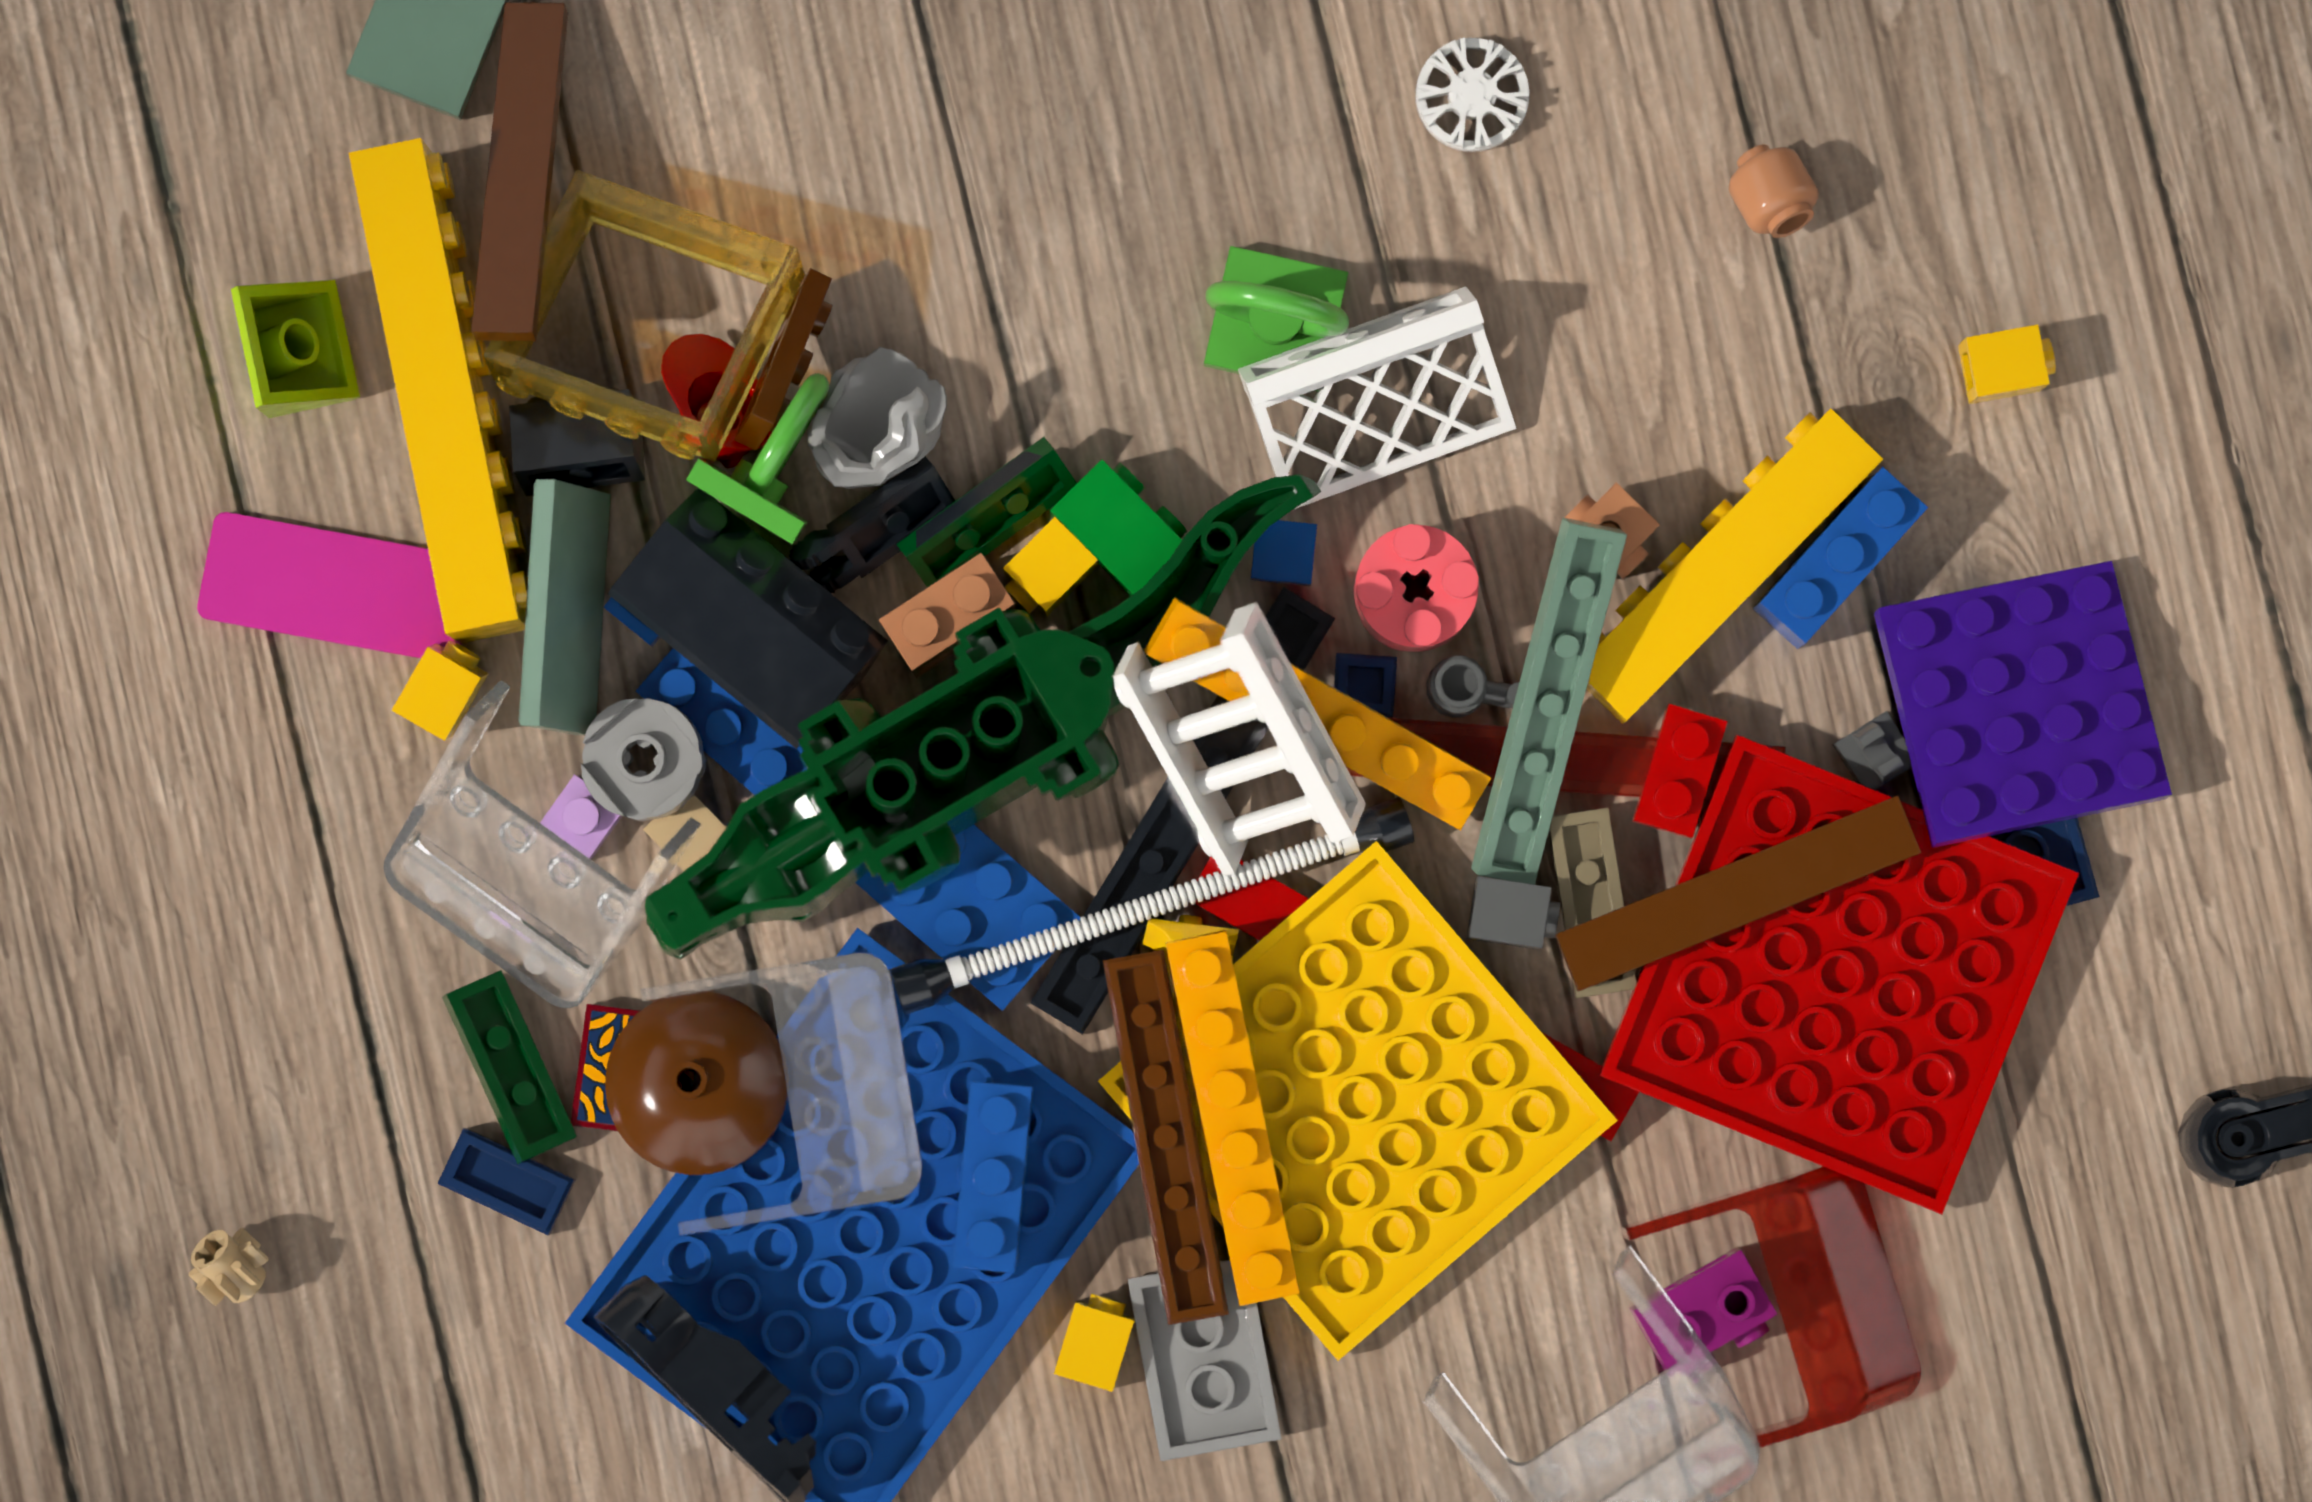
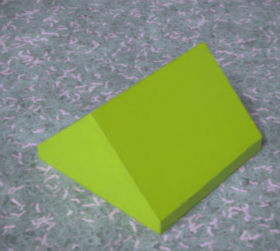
M336 280L243 285L231 289L256 409L268 418H274L360 398Z

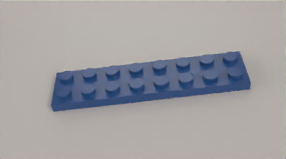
M674 648L636 689V692L644 699L649 698L661 701L683 712L698 730L703 744V751L754 795L806 770L800 759V753L803 752L800 746L798 749L793 747ZM974 824L955 835L960 847V864L958 867L928 886L917 890L911 889L900 894L894 884L885 886L880 876L874 878L870 872H867L855 882L943 960L960 955V958L966 957L968 959L970 954L976 956L977 952L983 954L985 949L991 951V947L994 946L998 949L1000 944L1006 946V942L1009 941L1013 944L1015 939L1021 941L1020 939L1023 936L1028 939L1029 934L1035 936V933L1038 931L1042 934L1044 929L1050 931V928L1053 926L1057 929L1059 924L1065 926L1066 922L1070 921L1072 924L1074 919L1080 921L1081 918ZM1048 950L1046 955L1040 953V956L1037 958L1034 956L1031 960L1025 958L1023 963L1018 961L1017 965L1010 963L1008 968L1003 966L1002 970L995 968L993 973L988 971L987 975L980 973V977L976 978L973 976V979L968 981L1000 1010L1004 1011L1054 952L1051 953Z

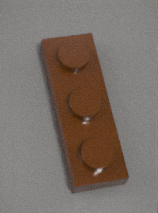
M810 268L792 295L734 441L757 450L769 431L773 432L792 400L785 397L790 383L799 386L813 357L812 352L804 349L810 335L818 338L833 306L824 301L832 281L831 277Z

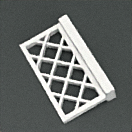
M1466 286L1349 328L1339 336L1324 337L1238 369L1275 477L1289 476L1288 472L1300 450L1327 462L1318 483H1316L1321 492L1296 508L1516 429L1482 324L1484 320L1478 302ZM1471 334L1477 353L1466 375L1438 363L1449 341ZM1432 348L1428 358L1418 354L1421 351ZM1402 358H1407L1423 365L1409 395L1381 384L1390 363ZM1481 368L1483 369L1487 385L1476 380ZM1375 369L1371 378H1368L1361 374L1366 371ZM1433 371L1461 383L1446 413L1419 401ZM1347 378L1366 386L1352 416L1323 404L1333 383ZM1471 388L1492 397L1498 415L1497 418L1475 426L1456 417ZM1318 389L1314 399L1303 395ZM1376 391L1404 404L1389 434L1361 421ZM1291 399L1309 407L1293 437L1272 427L1267 407ZM1414 409L1441 421L1432 441L1420 446H1415L1399 439ZM1319 412L1347 425L1332 454L1304 442ZM1452 426L1461 430L1447 436ZM1356 430L1384 442L1375 462L1362 467L1342 459ZM1277 440L1290 445L1284 458ZM1394 447L1404 451L1390 456ZM1337 468L1347 471L1346 473L1333 477Z

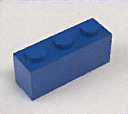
M1881 467L1754 606L1753 610L1794 647L1799 649L1811 639L1928 507L1884 467Z
M970 1081L953 1268L1006 1273L1016 1272L1034 1087Z

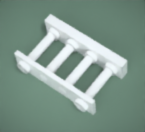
M1257 602L1235 609L1221 639V645L1155 667L1151 666L1139 642L1127 646L1113 676L1117 696L1125 707L1132 710L1195 823L1202 849L1209 857L1215 859L1224 877L1235 874L1248 839L1306 820L1313 819L1316 823H1321L1331 843L1354 836L1366 803ZM1230 668L1232 671L1239 673L1250 693L1248 696L1180 718L1165 689ZM1254 719H1258L1262 723L1266 722L1277 742V746L1209 768L1193 742L1194 739ZM1285 769L1289 773H1294L1305 793L1304 796L1235 817L1221 789Z

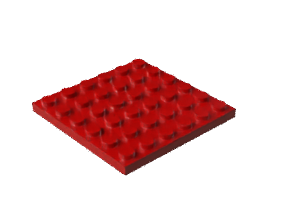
M1736 735L1675 885L1892 797ZM1900 801L1920 848V854L1643 965L1599 1076L1942 1215L2079 873L1989 836L1932 848L1923 810Z

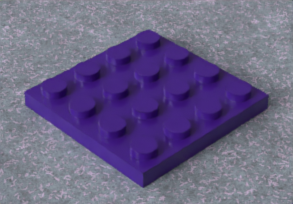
M2112 561L1879 607L1874 612L1932 848L2161 801L2172 795Z

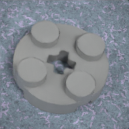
M649 698L626 699L610 705L591 722L583 741L585 746L582 753L583 764L581 763L582 778L592 797L611 813L637 821L663 818L682 808L696 792L707 766L706 758L703 754L702 740L692 721L676 707ZM638 744L644 749L650 748L652 745L656 748L658 754L653 759L656 768L650 774L643 770L637 771L634 774L630 772L628 765L632 763L634 758L629 750L634 745Z

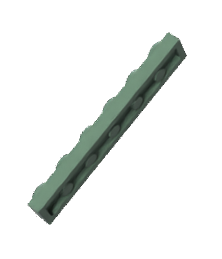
M1562 518L1471 869L1479 876L1535 885L1627 534L1621 529Z

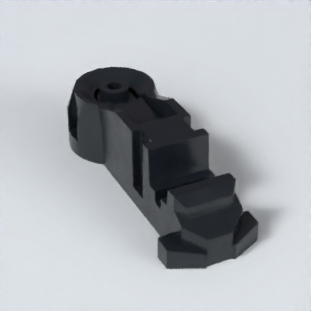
M2312 1084L2265 1097H2259L2243 1090H2217L2201 1096L2184 1113L2178 1131L2179 1149L2187 1167L2202 1181L2220 1187L2234 1188L2250 1184L2254 1181H2261L2272 1172L2279 1160L2312 1153ZM2306 1100V1101H2304V1102L2296 1103V1104H2293V1105H2289V1106L2277 1108V1109H2274V1110H2270V1111L2258 1113V1114H2255V1115L2243 1117V1118H2240V1119L2232 1120V1121H2229V1122L2225 1123V1124L2219 1129V1132H2218V1135H2217V1142H2218V1145H2219L2221 1151H2223L2226 1155L2231 1156V1157H2242V1156L2254 1154V1153H2257V1152L2266 1151L2265 1154H2261V1155H2257V1156L2245 1158V1159H2242V1160H2232V1159L2226 1158V1157L2219 1151V1149H2218V1147H2217V1145H2216V1134H2217L2218 1128L2221 1126V1124H2222L2224 1121H2226V1120H2228V1119H2230V1118H2233V1117H2237V1116H2241V1115H2245V1114H2249V1113H2253V1112H2257V1111H2262V1110L2269 1109V1108H2274V1107H2278V1106H2282V1105H2286V1104H2290V1103H2294V1102Z
M643 1275L622 1286L593 1316L595 1321L635 1362L656 1379L768 1487V1490L781 1502H804L806 1495L814 1488L809 1462L816 1456V1441L809 1434H806L794 1445L785 1437L777 1445L768 1438L776 1429L768 1422V1419L791 1391L768 1371L738 1340L700 1326L678 1302L648 1276ZM639 1323L657 1338L653 1343L636 1328ZM731 1405L747 1419L740 1428L724 1414Z

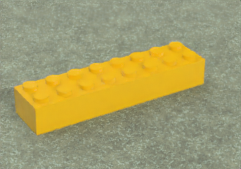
M422 138L349 152L445 634L459 643H466L524 631L528 577H526L524 571H520L517 554L527 552L526 541L520 518H514L513 512L508 511L505 495L515 493L508 459L502 458L501 452L496 451L493 436L503 434L496 399H490L489 392L484 391L481 377L491 375L485 342L475 341L471 332L469 318L473 317L475 290L472 281H467L464 271L460 272L457 259L467 257V250L461 224L459 221L455 222L452 212L447 210L446 200L455 198L449 165L447 162L443 163L440 152L433 153Z

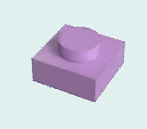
M574 774L539 824L586 858L592 860L622 816L611 813L602 807L592 797L584 780Z

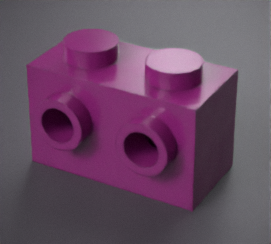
M1737 1248L1728 1251L1629 1307L1664 1371L1672 1375L1680 1370L1684 1378H1688L1715 1363L1717 1360L1712 1351L1734 1340L1736 1346L1741 1348L1768 1333L1770 1329L1765 1321L1778 1315L1742 1250Z

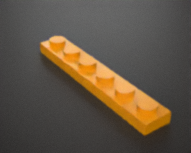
M1174 598L1144 652L1151 658L1164 664L1221 645V639L1227 627ZM1291 664L1346 767L1461 831L1491 780L1488 774ZM1230 668L1192 680L1228 701L1250 695L1239 673L1232 671Z
M1222 930L1165 942L1239 1306L1300 1294L1227 932Z

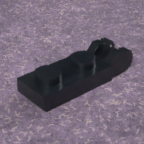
M925 456L918 463L907 468L826 525L827 529L813 530L807 534L802 541H798L796 545H793V549L790 550L791 554L788 556L790 561L805 572L815 567V570L811 571L809 576L828 592L835 593L837 589H841L858 576L861 578L865 577L899 553L901 550L896 545L956 500L934 465ZM841 550L844 553L841 556H833Z

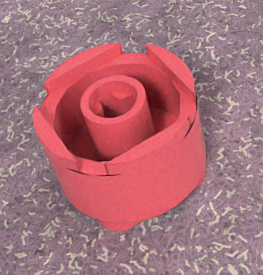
M1409 524L1387 532L1378 538L1364 554L1355 576V606L1365 629L1383 645L1397 651H1427L1445 645L1463 629L1477 602L1479 577L1470 554L1456 538L1435 527ZM1420 575L1428 581L1425 591L1431 598L1426 601L1421 597H1417L1410 603L1403 598L1406 586L1400 580L1406 577L1414 581Z

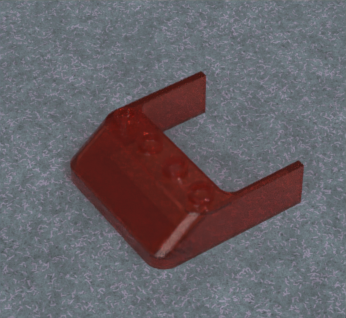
M1818 1166L1620 1227L1623 1238L1633 1240L1728 1210L1739 1209L1750 1217L1807 1399L1808 1408L1805 1415L1690 1449L1691 1460L1700 1467L1850 1421L1901 1401L1910 1396L1917 1388L1921 1378L1920 1361L1864 1183L1826 1167Z

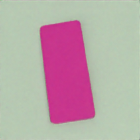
M222 512L215 517L197 604V611L202 618L419 659L422 658L427 647L435 643L445 648L450 640L463 646L462 642L459 643L445 634L428 549L229 512Z

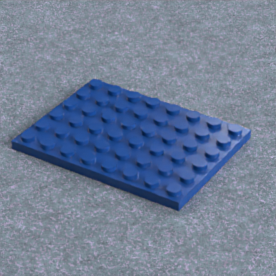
M859 928L854 931L777 1035L787 1060L789 1094L784 1115L773 1136L754 1156L732 1169L709 1175L675 1173L565 1322L567 1326L700 1425L702 1424L680 1402L635 1362L602 1329L593 1316L622 1286L646 1275L678 1302L700 1326L738 1340L768 1371L791 1391L768 1419V1422L776 1428L768 1436L770 1441L777 1445L785 1437L794 1445L806 1434H809L816 1441V1456L809 1462L814 1488L806 1495L804 1502H891L1139 1166L1134 1132L950 995L947 994L934 1006L904 1015L889 969L903 965L905 962ZM970 1081L1034 1087L1017 1269L1015 1273L952 1267ZM641 1323L636 1326L652 1343L657 1339ZM733 1405L724 1412L738 1428L747 1421Z

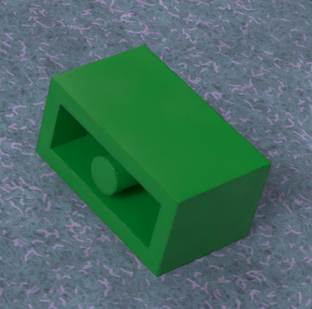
M1101 459L1050 510L1052 518L1056 517L1098 559L1099 566L1129 596H1132L1143 588L1171 558L1181 543V538L1188 530L1166 507L1162 505L1154 512L1138 496L1145 487L1122 463L1119 462L1111 469Z

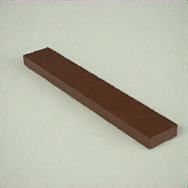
M505 2L471 328L475 341H536L568 11L565 3Z
M1895 796L1554 935L1577 991H1582L1920 854L1921 851L1898 796Z
M1164 950L1103 960L1168 1325L1229 1315Z

